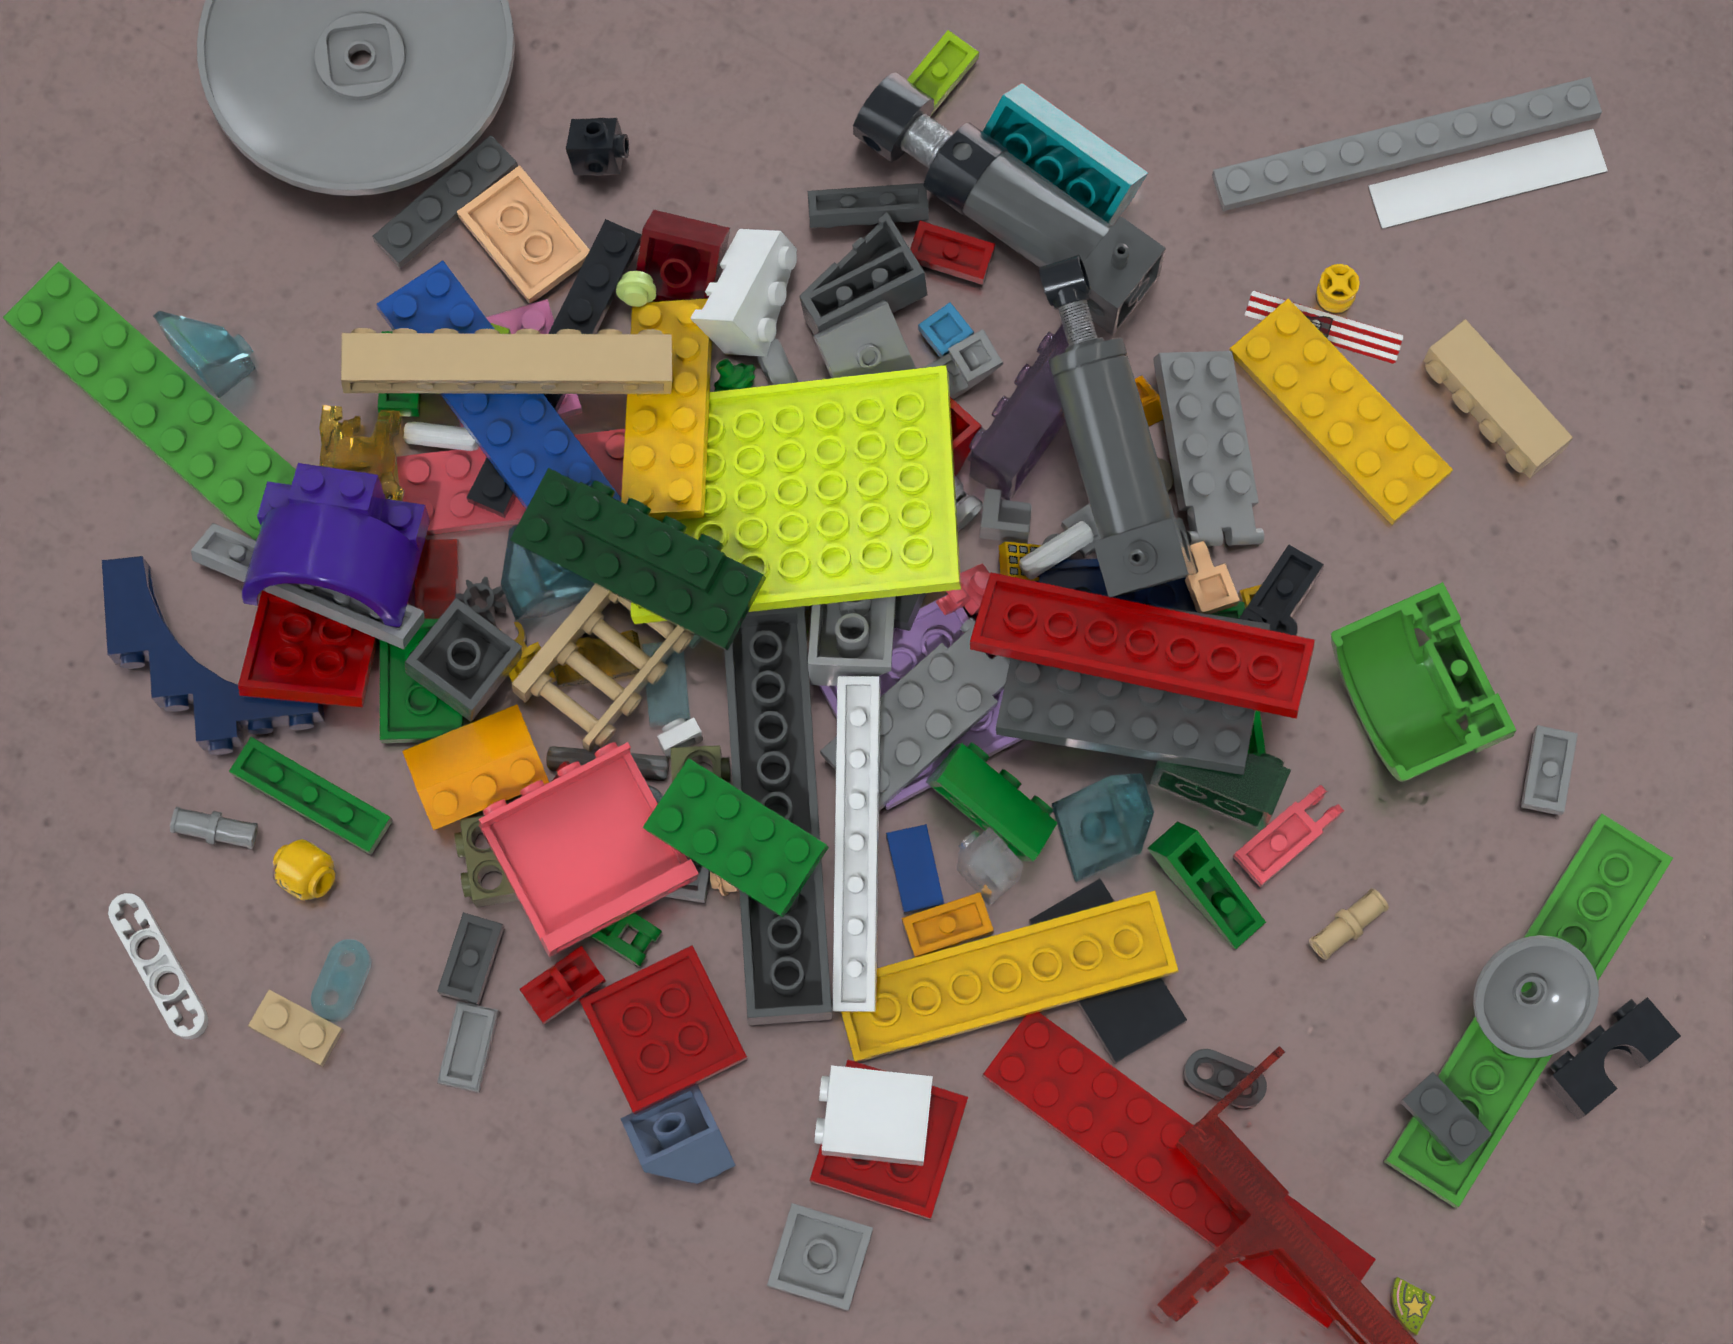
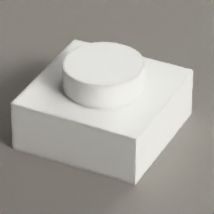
M694 717L687 721L684 718H679L668 723L662 728L663 733L657 736L659 745L667 759L671 757V748L692 747L703 741L702 732Z

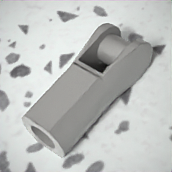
M774 338L770 344L767 357L757 356L758 363L767 377L769 385L799 382L792 366L788 364L789 361L778 339Z

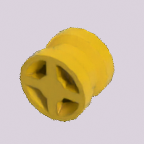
M1334 264L1324 270L1316 290L1317 301L1323 309L1332 313H1340L1352 306L1360 285L1359 276L1355 270L1343 264ZM1335 291H1338V292H1343V295H1342V294H1333V293H1334Z

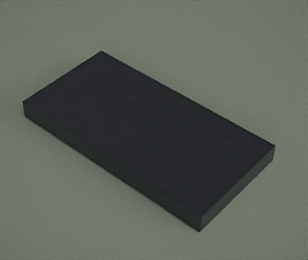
M1099 878L1029 919V924H1037L1115 901ZM1162 978L1077 1001L1114 1064L1187 1022L1186 1017Z

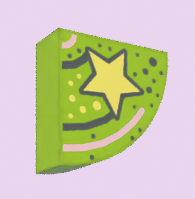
M1396 1277L1391 1289V1299L1395 1314L1400 1324L1409 1333L1417 1336L1435 1296Z

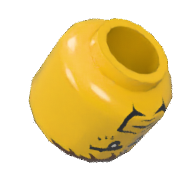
M300 839L291 842L289 845H283L274 855L273 879L275 883L297 899L307 901L322 897L330 890L334 883L335 871L332 857L307 840Z

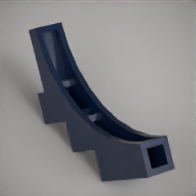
M143 556L102 560L107 655L116 665L120 664V667L127 669L145 666V661H149L151 696L159 707H164V710L171 712L184 711L189 709V704H194L196 742L203 750H208V753L213 755L232 753L233 747L244 746L243 730H248L250 734H267L273 732V727L287 725L292 730H305L313 728L314 722L325 721L324 706L320 703L239 696L238 684L221 678L198 663L178 643L166 625L155 597L151 567Z

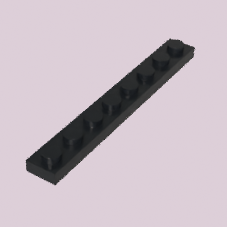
M605 219L548 334H557L559 330L575 329L580 331L581 334L597 333L616 295L617 283L621 280L623 274L627 272L640 246L642 236L640 233ZM544 394L556 412H558L566 394ZM486 458L467 496V500L471 504L505 518L516 496L489 459Z

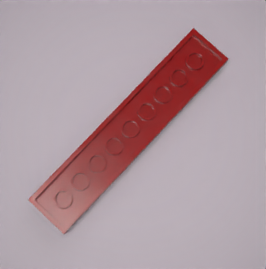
M1040 1012L1024 1017L982 1076L1324 1329H1328L1344 1306L1346 1299L1353 1292L1352 1290L1339 1298L1347 1284L1336 1292L1333 1291L1342 1278L1329 1286L1328 1282L1335 1273L1326 1279H1322L1329 1267L1320 1273H1316L1324 1260L1314 1267H1311V1264L1319 1254L1305 1261V1258L1313 1248L1299 1255L1306 1245L1304 1243L1297 1249H1294L1301 1236L1291 1243H1288V1240L1296 1230L1282 1237L1289 1225L1277 1231V1227L1284 1218L1271 1225L1272 1220L1279 1212L1268 1219L1265 1218L1273 1206L1262 1213L1260 1209L1266 1201L1258 1206H1254L1262 1194L1253 1200H1249L1250 1195L1256 1188L1247 1194H1243V1191L1249 1183L1241 1188H1237L1245 1176L1236 1182H1232V1179L1238 1171L1230 1176H1226L1232 1165L1224 1170H1221V1167L1228 1158L1219 1164H1215L1221 1153L1213 1158H1209L1216 1146L1208 1152H1204L1205 1147L1210 1141L1202 1143L1194 1132V1129L1197 1127ZM1196 1130L1197 1134L1203 1141H1206L1210 1138L1207 1135L1204 1137L1199 1131ZM1213 1140V1142L1210 1144V1146H1209L1207 1149H1209L1210 1147H1212V1146H1213L1214 1144H1216L1217 1142ZM1220 1145L1218 1149L1214 1152V1154L1222 1150L1224 1147ZM1226 1149L1219 1161L1232 1153ZM1232 1154V1157L1225 1166L1234 1160H1238L1231 1172L1240 1166H1243V1169L1236 1178L1246 1172H1249L1242 1184L1254 1178V1182L1247 1191L1260 1184V1187L1253 1196L1263 1190H1266L1260 1201L1271 1196V1200L1264 1209L1277 1202L1276 1207L1270 1214L1282 1208V1212L1277 1219L1288 1214V1218L1282 1226L1294 1220L1293 1225L1287 1232L1299 1226V1230L1293 1238L1305 1232V1236L1300 1243L1306 1239H1311L1305 1250L1312 1245H1316L1315 1250L1310 1256L1318 1251H1322L1321 1256L1316 1262L1324 1257H1328L1323 1265L1325 1267L1333 1263V1267L1328 1274L1339 1269L1333 1281L1341 1275H1345L1344 1280L1339 1286L1350 1281V1285L1345 1292L1353 1287H1357L1376 1259Z

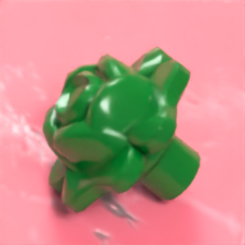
M726 358L716 365L720 377L714 383V392L751 388L754 385L752 380L755 378L754 371L756 368L753 364L745 365L744 363H739L733 366L731 361Z

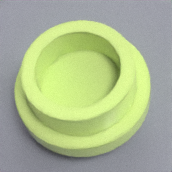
M629 271L623 274L621 280L617 283L616 294L626 304L640 307L655 299L656 286L653 284V279L649 274L641 271Z

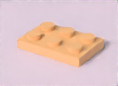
M520 165L457 211L459 219L529 304L538 300L581 268L590 251Z

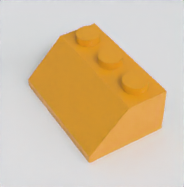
M518 704L402 751L433 830L482 811L497 801L503 799L506 801L521 795L520 791L536 781L542 780L544 785L549 783Z

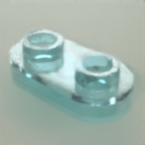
M352 939L342 940L331 948L311 994V1005L314 1011L327 1021H340L346 1018L354 1008L371 968L370 953L362 943ZM347 953L355 954L354 964L349 967L342 966V957ZM329 992H337L339 995L337 1003L326 1005L325 996Z

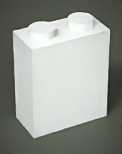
M831 1065L830 1076H822L819 1101L827 1102L825 1119L817 1118L814 1143L822 1144V1155L923 1166L933 1076Z

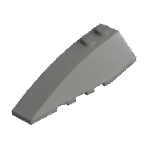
M896 596L812 605L808 654L810 685L837 686L838 676H880L891 671Z

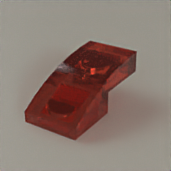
M425 539L417 567L415 607L424 611V619H439L454 601L455 594L459 593L458 539Z

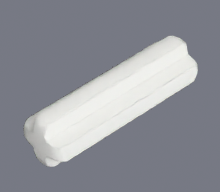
M414 421L408 422L404 426L403 439L407 444L473 451L479 448L465 427Z
M1080 521L1021 558L1019 566L1028 579L1036 578L1094 540L1093 532L1086 522Z

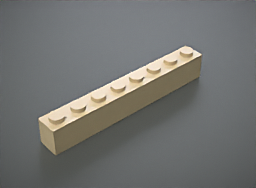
M357 328L352 330L351 333H342L341 382L343 393L671 394L672 334H663L661 331L654 329L642 330L638 334H622L621 331L615 329L601 330L598 334H581L580 331L575 329L559 330L557 334H540L535 329H521L516 331V334H499V331L494 329H479L475 331V334H459L458 331L448 328L437 329L434 333H417V331L408 328L395 329L392 333H376L372 329Z

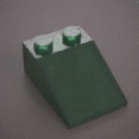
M1261 753L1260 756L1248 754L1244 775L1158 761L1149 784L1261 831L1267 826L1275 811L1291 769L1284 767V762L1281 759L1266 753Z

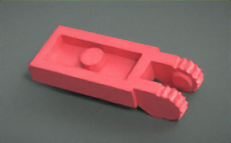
M1319 785L1299 803L1295 801L1233 855V858L1259 887H1262L1323 834V830L1344 812L1342 807L1337 804L1329 808L1317 822H1314L1305 812L1324 798L1327 791L1322 785Z

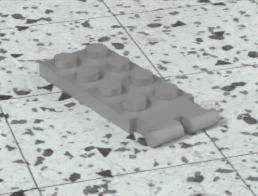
M1232 351L1158 353L1153 358L1178 508L1179 511H1187L1190 531H1186L1189 544L1192 545L1204 541L1207 547L1221 546L1223 544V532L1226 543L1229 546L1262 544L1264 542V531L1262 528H1256L1252 509L1259 501Z
M972 617L960 627L964 634L949 648L941 643L880 697L879 811L998 705V701L994 697L1005 687L1011 658L996 655L991 659L987 653L970 650V639L976 622ZM837 736L820 750V754L835 770Z

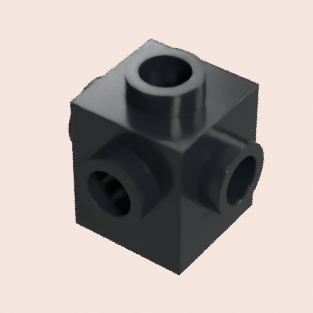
M618 118L571 119L566 152L574 175L599 176L621 173L623 158H628L629 138L627 134H622Z

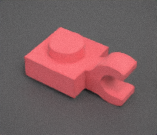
M982 563L960 573L961 589L946 591L948 595L936 601L944 615H948L962 607H965L971 616L979 612L990 575L984 564Z

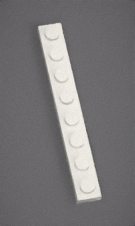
M838 676L832 1009L834 1012H876L881 678L879 676Z

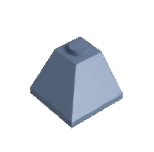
M697 1084L639 1113H631L620 1118L643 1171L646 1173L698 1184L736 1166Z

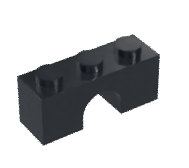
M1648 997L1638 1004L1633 999H1630L1612 1014L1617 1019V1022L1606 1031L1601 1025L1597 1026L1581 1040L1586 1046L1575 1056L1568 1050L1549 1066L1554 1073L1545 1082L1577 1120L1587 1115L1618 1089L1608 1078L1604 1068L1605 1057L1609 1051L1618 1050L1627 1053L1641 1068L1681 1037Z

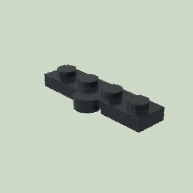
M1288 545L1239 619L1270 624L1271 631L1297 636L1298 626L1292 617L1322 573L1324 564Z

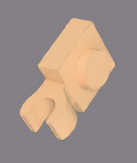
M1204 541L1190 545L1197 574L1187 575L1185 582L1197 613L1212 614L1237 606L1240 599L1226 564L1213 566Z

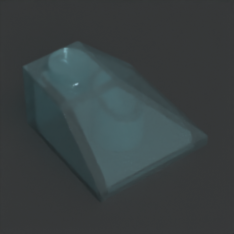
M158 311L153 315L168 343L218 398L222 397L256 369L250 358L254 351L240 334L232 337L224 327L163 311Z
M518 525L510 528L501 587L515 620L546 617L580 603L595 584L513 544L510 539Z
M1142 773L1111 775L1052 803L1075 881L1084 880L1141 854L1154 815Z

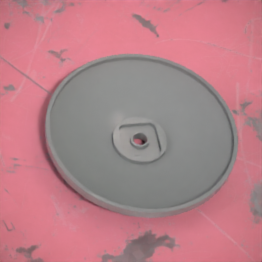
M206 0L198 28L197 61L201 83L218 124L240 152L259 168L293 186L313 192L343 196L375 195L395 191L435 175L456 161L481 137L502 104L510 82L515 49L514 26L508 0ZM365 50L371 54V58L366 64L358 66L350 62L351 56L356 51Z

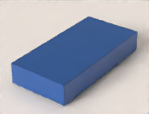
M927 824L886 833L904 915L944 904Z

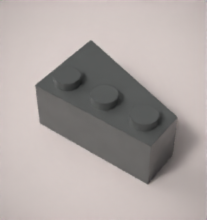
M887 212L878 219L879 224L866 237H860L852 244L853 249L838 264L834 262L799 296L804 319L814 335L882 300L889 304L892 313L928 295L925 273Z

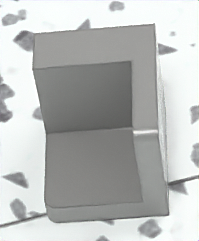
M985 488L979 538L1027 544L1032 505L1027 502L1001 500V490Z

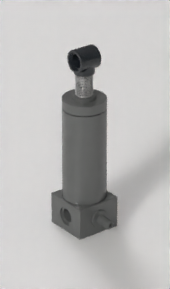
M1080 255L1039 267L1040 278L1047 300L1051 306H1054V310H1059L1058 313H1060L1063 329L1069 347L1064 349L1065 353L1049 359L1048 363L1054 377L1053 380L1100 538L1093 541L1108 596H1123L1184 578L1187 575L1197 574V568L1182 518H1175L1130 361L1128 356H1126L1127 351L1123 338L1104 341L1103 338H1097V335H1095V327L1092 324L1093 321H1091L1089 307H1087L1091 287Z

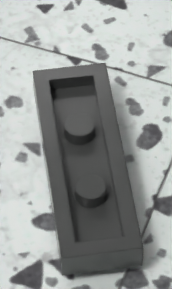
M924 183L807 191L810 228L878 224V219L886 212L893 222L910 223L929 220L927 190L923 186Z

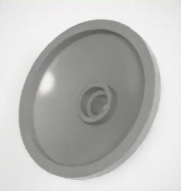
M1544 935L1521 938L1501 948L1483 967L1477 979L1473 997L1476 1020L1485 1036L1497 1048L1508 1054L1523 1058L1549 1056L1573 1044L1588 1028L1598 1004V980L1589 960L1571 943L1557 937ZM1532 982V986L1528 991L1521 992L1522 986L1525 983Z

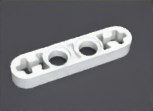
M124 893L117 896L109 906V919L167 1025L174 1034L183 1039L199 1037L208 1026L207 1012L150 909L140 897L134 894ZM125 904H129L132 908L139 907L135 911L134 917L142 928L147 923H149L150 927L135 933L134 928L126 919L119 920V917L124 914L122 907ZM135 933L130 937V939L128 938V934ZM148 937L157 939L160 945L158 954L149 960L141 959L137 952L139 943ZM166 973H174L179 979L178 989L170 995H162L157 989V981ZM188 993L189 999L181 1000ZM181 1000L185 1009L191 1014L197 1012L198 1016L193 1019L195 1026L192 1029H188L184 1025L178 1027L177 1023L183 1019L180 1011L175 1005L169 1010L166 1006Z

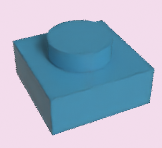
M951 302L918 324L919 332L940 358L949 353L948 348L974 334V331Z

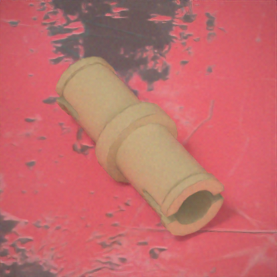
M1371 888L1367 894L1347 910L1340 909L1335 914L1334 921L1314 937L1312 936L1309 939L1311 947L1322 959H1329L1335 951L1351 938L1357 940L1362 936V929L1389 909L1388 903L1377 890Z

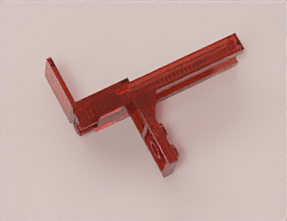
M1279 1046L1175 1144L1179 1151L1198 1170L1197 1174L1243 1224L1150 1311L1161 1323L1169 1317L1177 1322L1198 1303L1193 1295L1201 1287L1208 1293L1230 1273L1225 1265L1273 1255L1354 1344H1418L1283 1199L1289 1194V1191L1219 1117L1279 1061L1285 1053Z

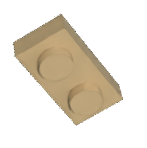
M268 990L248 1027L322 1067L344 1031L337 1025L271 990Z

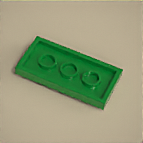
M690 758L687 759L643 826L653 836L782 918L829 848L824 842Z

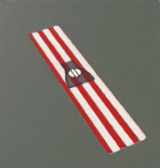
M1252 291L1245 316L1262 321L1286 300ZM1294 303L1334 346L1392 364L1396 363L1403 335Z

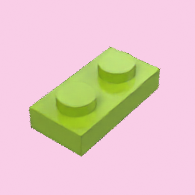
M947 30L908 77L907 80L934 99L932 114L979 59V51Z

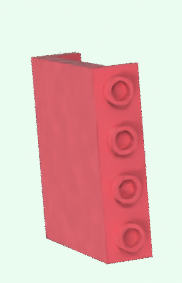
M616 742L600 748L594 753L596 759L582 766L579 761L563 767L557 772L559 778L545 785L542 780L536 781L520 791L522 797L509 804L506 803L505 799L497 801L483 810L485 816L479 818L480 829L549 957L694 882L698 878L699 873L691 859L688 860L685 855L643 828L658 803L630 753L631 747L628 742L619 747Z

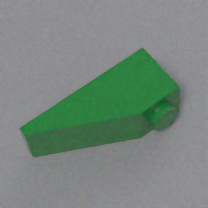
M1177 821L1147 848L1168 877L1232 948L1237 949L1266 923L1198 830Z

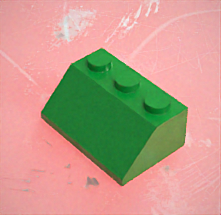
M972 742L968 747L963 743L956 744L927 779L926 783L1018 860L1034 862L1058 823L1050 816L1054 810L1036 795L1030 800L1018 790L1022 783L1008 771L1002 769L998 773L988 765L987 761L990 757Z

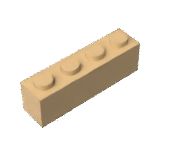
M1466 319L1428 349L1423 360L1426 363L1425 367L1428 374L1437 383L1441 384L1443 382L1453 393L1452 398L1459 409L1465 413L1470 412L1480 423L1479 429L1490 442H1497L1506 452L1507 461L1516 471L1520 473L1523 471L1530 479L1566 450L1573 439L1571 434Z

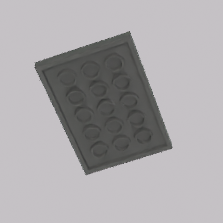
M1165 608L1270 630V624ZM1011 658L996 723V735L1244 775L1256 710Z

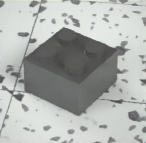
M455 598L405 661V673L471 722L520 661L522 646L459 599Z

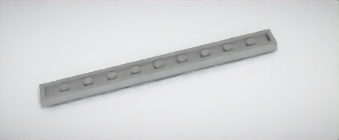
M1591 77L1214 169L1212 178L1222 211L1598 119L1602 110Z

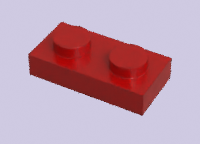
M920 220L910 250L921 266L983 285L995 251V244Z

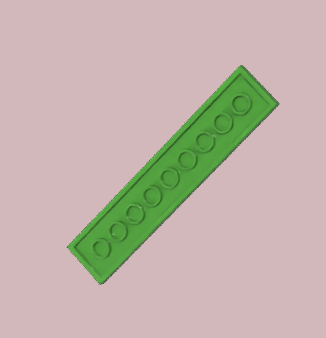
M58 261L3 316V319L244 534L256 541L261 527L257 514L267 481L292 485L296 469Z
M1601 814L1523 938L1544 935L1557 937L1571 943L1586 956L1594 968L1597 980H1599L1670 865L1673 857L1604 814ZM1532 982L1525 983L1522 986L1521 992L1528 991L1532 986ZM1474 1016L1438 1074V1077L1492 1135L1459 1165L1417 1119L1412 1116L1384 1162L1457 1209L1552 1055L1539 1058H1523L1508 1054L1497 1048L1485 1036L1479 1027L1476 1016Z

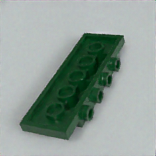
M548 468L510 541L728 651L766 579L764 574L727 557L725 553L721 552L723 544L712 537L701 533L697 540L685 534L687 526L669 516H665L662 522L649 516L651 508L635 499L629 498L626 504L614 499L615 491L601 482L593 480L591 486H588Z

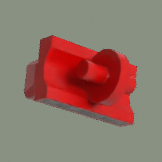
M580 946L519 990L542 1023L546 1024L602 985L606 980L584 948Z

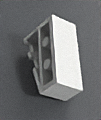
M739 229L720 263L721 268L724 270L718 282L709 283L705 290L707 296H709L702 310L695 309L690 319L725 354L767 357L770 344L776 336V323L779 312L786 300V287L790 273L796 265L797 248L781 231Z

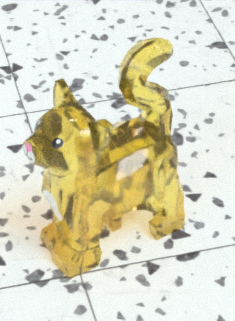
M322 405L319 427L322 446L319 466L377 474L385 498L403 501L404 489L397 484L394 478L397 457L392 438L400 432L402 423L400 411L381 410L371 437L354 436L361 431V416H354L353 419L343 420L340 423L338 421L343 419V408Z

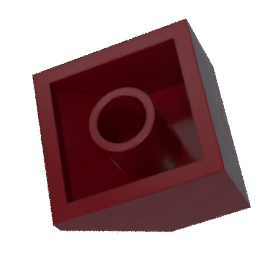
M653 210L642 229L636 271L645 272L653 279V284L656 286V297L652 302L709 298L705 290L710 282L717 283L723 269L720 263L727 251L730 228Z

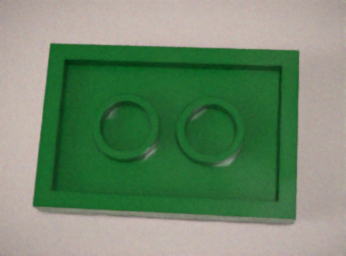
M424 619V623L405 649L380 640L381 743L425 742L464 726V716L405 673V661L438 619Z

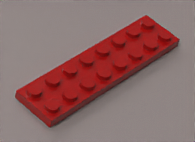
M990 572L970 639V650L1295 719L1298 716L1315 646L1314 639Z

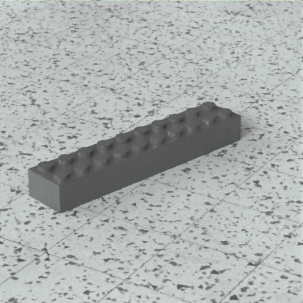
M804 606L748 612L728 651L724 650L733 786L820 840ZM821 859L783 918L739 890L747 1019L749 1025L832 1020Z

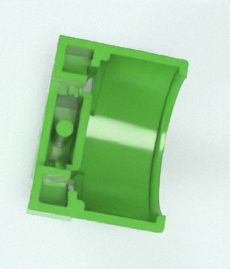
M1443 582L1331 633L1334 656L1357 715L1379 757L1393 777L1400 782L1407 781L1473 750L1476 754L1513 737L1516 732V728L1499 694H1495L1460 624L1461 617ZM1415 628L1421 629L1429 638L1422 646H1419ZM1468 720V727L1464 731L1459 723Z

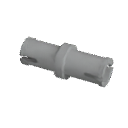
M176 806L171 819L170 832L205 838L208 844L215 845L219 841L252 849L257 837L258 823L222 817V812L213 811L212 814H206Z

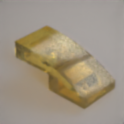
M629 630L620 633L640 648L638 632ZM585 637L575 643L579 647L577 651L612 679L637 674L640 669L600 638L594 640L590 637ZM559 663L555 667L557 686L564 687L591 683L568 664L562 666Z

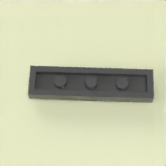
M490 135L372 236L374 242L401 269L459 219L457 214L459 209L517 168V161Z

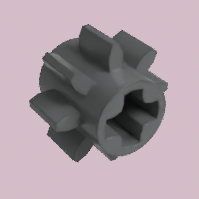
M485 576L481 583L473 584L467 579V589L464 594H455V598L496 626L494 618L497 612L504 613L507 610L505 604L496 601L504 595L502 587L499 586L492 590L488 577ZM481 597L483 601H486L487 606L481 609L475 604V599Z

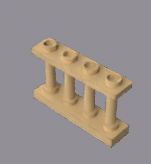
M597 585L591 588L512 682L513 693L524 702H527L532 695L536 697L541 695L587 731L588 734L583 739V748L588 752H591L596 745L602 748L608 743L616 732L613 724L622 713L628 717L636 709L643 698L639 695L648 682L655 685L668 669V665L665 664L666 660L674 651L678 654L682 653L694 637V634L669 621L647 623L666 638L652 657L648 656L603 620L604 615L601 612L610 601L614 604L620 602L630 611L631 602ZM584 632L589 635L594 633L640 669L626 688H623L577 651L579 647L575 643ZM559 663L562 666L568 664L614 701L599 720L551 683L552 677L549 674Z

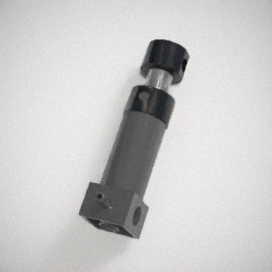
M896 72L884 78L873 90L859 111L853 124V135L890 162L896 161L905 152H908L909 155L911 154V157L914 156V159H917V161L929 169L923 184L926 190L961 215L968 216L1036 266L1041 267L1080 255L1091 287L1087 307H1089L1088 310H1090L1092 321L1113 336L1160 276L1166 248L1122 216L1113 225H1110L1014 157L1007 148L970 122L965 123L953 134L930 118L934 110L933 98Z

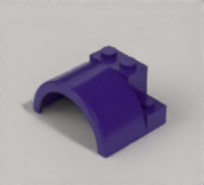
M298 463L292 485L267 481L257 514L261 527L242 587L243 603L258 606V594L269 586L288 583L313 585L352 597L377 613L385 625L400 627L430 523L426 505L386 499L378 475Z

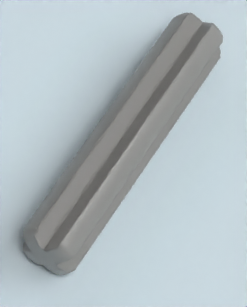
M551 746L547 752L546 764L550 770H557L559 765L565 761H568L570 764L579 761L582 766L596 759L594 753L597 750L588 752L586 749ZM631 753L644 778L666 779L669 765L667 757Z

